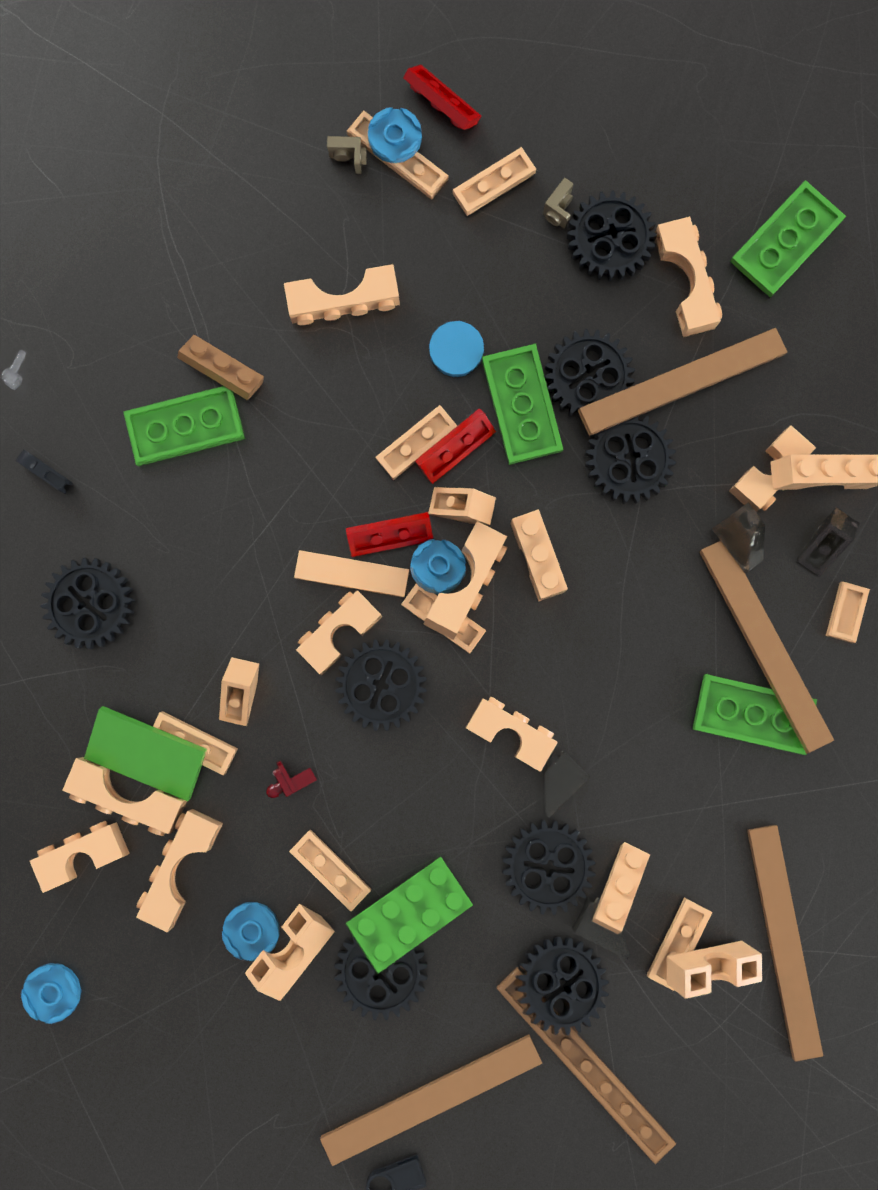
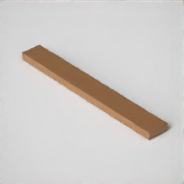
M774 328L581 407L578 413L588 435L591 436L784 356L787 350L777 329Z
M725 538L702 549L699 552L806 754L834 741L727 539Z
M770 825L748 829L747 832L792 1059L796 1062L823 1057L778 826Z
M517 967L497 986V990L653 1163L659 1162L676 1145V1142L572 1027L568 1036L563 1035L561 1028L558 1035L551 1033V1025L547 1031H543L540 1029L541 1021L536 1025L530 1022L534 1014L524 1015L522 1012L527 1007V1004L517 1002L519 998L524 996L523 992L515 991L516 987L522 985V981L516 979L515 976L524 975ZM544 996L541 999L542 1002L546 1001V998ZM553 1007L554 1012L559 1015V1012Z
M528 1034L321 1135L320 1140L331 1165L334 1166L542 1064V1060Z

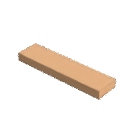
M363 111L349 127L347 135L349 137H361L362 147L367 148L374 155L368 141V127L373 117ZM416 152L412 158L405 162L390 163L381 160L431 200L448 181L449 175L419 152Z
M299 550L294 578L405 598L410 570Z

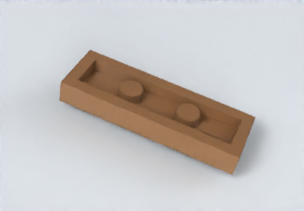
M193 335L178 351V359L246 400H249L263 384L264 376L196 335Z

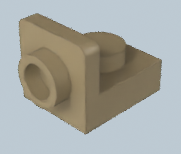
M327 136L329 158H334L341 162L354 159L356 174H361L362 165L367 164V148L362 147L361 137Z
M566 178L561 181L545 202L543 214L548 222L554 226L559 225L564 229L570 219V214L565 209L573 199V195H571L573 183Z

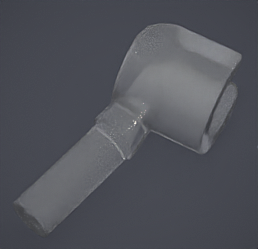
M19 350L13 365L2 372L3 381L13 390L17 389L22 382V377L17 372L26 355V352L23 350Z

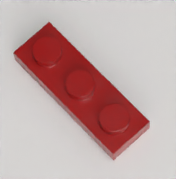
M418 65L407 69L403 79L410 84L411 89L425 96L433 108L445 113L451 119L453 125L463 130L477 125L481 115L425 67Z
M478 409L416 459L415 462L427 480L433 484L496 433L486 414L481 409Z
M428 512L346 528L352 557L420 544L433 539Z

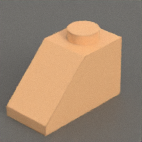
M434 487L429 514L470 524H476L478 521L484 525H490L496 497L470 488Z
M231 658L222 679L219 720L247 726L257 687L259 663Z

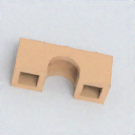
M790 425L769 446L766 452L774 460L788 455H810L816 447ZM754 466L729 490L731 494L753 513L761 508L766 511L776 500L773 495L777 490H773L772 475H765Z
M539 509L513 518L510 524L519 549L522 550L530 572L529 577L538 601L566 592L568 588Z
M358 590L354 594L348 592L338 602L341 607L337 611L326 613L318 622L321 626L314 633L308 631L298 641L300 646L296 650L320 675H323L342 656L333 645V635L337 629L343 626H351L363 636L382 618V615Z
M490 697L488 701L482 699L466 729L490 743L498 731L505 728L513 729L520 738V746L514 757L541 772L558 743L552 739L554 733L540 725L536 730L527 724L530 719L516 711L513 715L503 710L505 705L493 697Z
M106 821L90 827L91 833L81 837L79 832L63 839L65 845L57 849L52 844L37 851L39 857L30 860L42 892L44 893L77 878L73 861L79 852L88 854L92 858L96 869L130 854L117 822L108 825Z
M301 904L297 906L282 925L283 930L290 937L288 945L282 951L275 954L263 950L245 972V975L257 991L279 1001L282 1000L335 932L321 915Z
M738 941L667 956V985L686 999L711 993V980L728 981L736 987L762 982V954L745 942Z

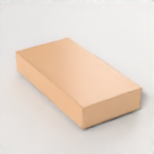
M846 582L839 583L826 636L849 643H856L870 589Z

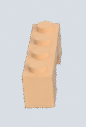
M690 216L659 224L655 230V233H657L655 242L660 259L681 267L687 274L690 282L689 297L676 310L683 337L715 329L721 321L722 310L718 302L715 303L714 283L712 278L707 276L705 269L707 260L704 251L699 249L697 226L692 225Z
M393 264L366 269L361 284L352 292L344 295L327 294L321 291L312 279L284 283L292 324L308 325L313 323V320L322 318L331 321L339 319L341 315L345 314L360 316L368 313V310L374 309L389 311L394 309L395 306L400 305Z
M788 455L771 461L773 490H797L825 485H843L844 489H869L878 486V455Z
M478 521L476 522L461 551L471 569L470 583L466 588L456 593H439L424 621L425 626L454 640L457 633L463 635L470 622L466 615L470 608L476 610L483 597L482 594L478 593L482 584L489 585L495 573L491 569L494 561L500 562L508 548L503 545L507 536Z
M84 757L75 759L62 790L69 793V798L76 802L85 804L86 801L94 803L96 804V810L106 814L115 812L123 815L122 820L129 824L138 825L139 822L149 826L148 831L159 836L175 831L176 822L187 802L161 790L155 791L143 801H129L121 797L114 790L110 781V769L88 761Z
M194 809L180 815L175 825V829L178 830L174 840L169 839L163 849L162 855L165 856L161 867L157 865L150 876L149 881L152 882L148 893L144 891L136 907L140 910L136 918L165 932H169L174 927L186 902L176 887L175 874L177 867L187 854L211 850L223 823Z

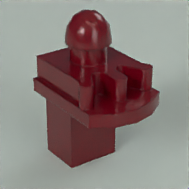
M281 761L276 762L278 769L272 771L277 783L268 786L266 794L270 798L279 797V794L284 793L285 797L315 782L317 779L311 768L290 778Z

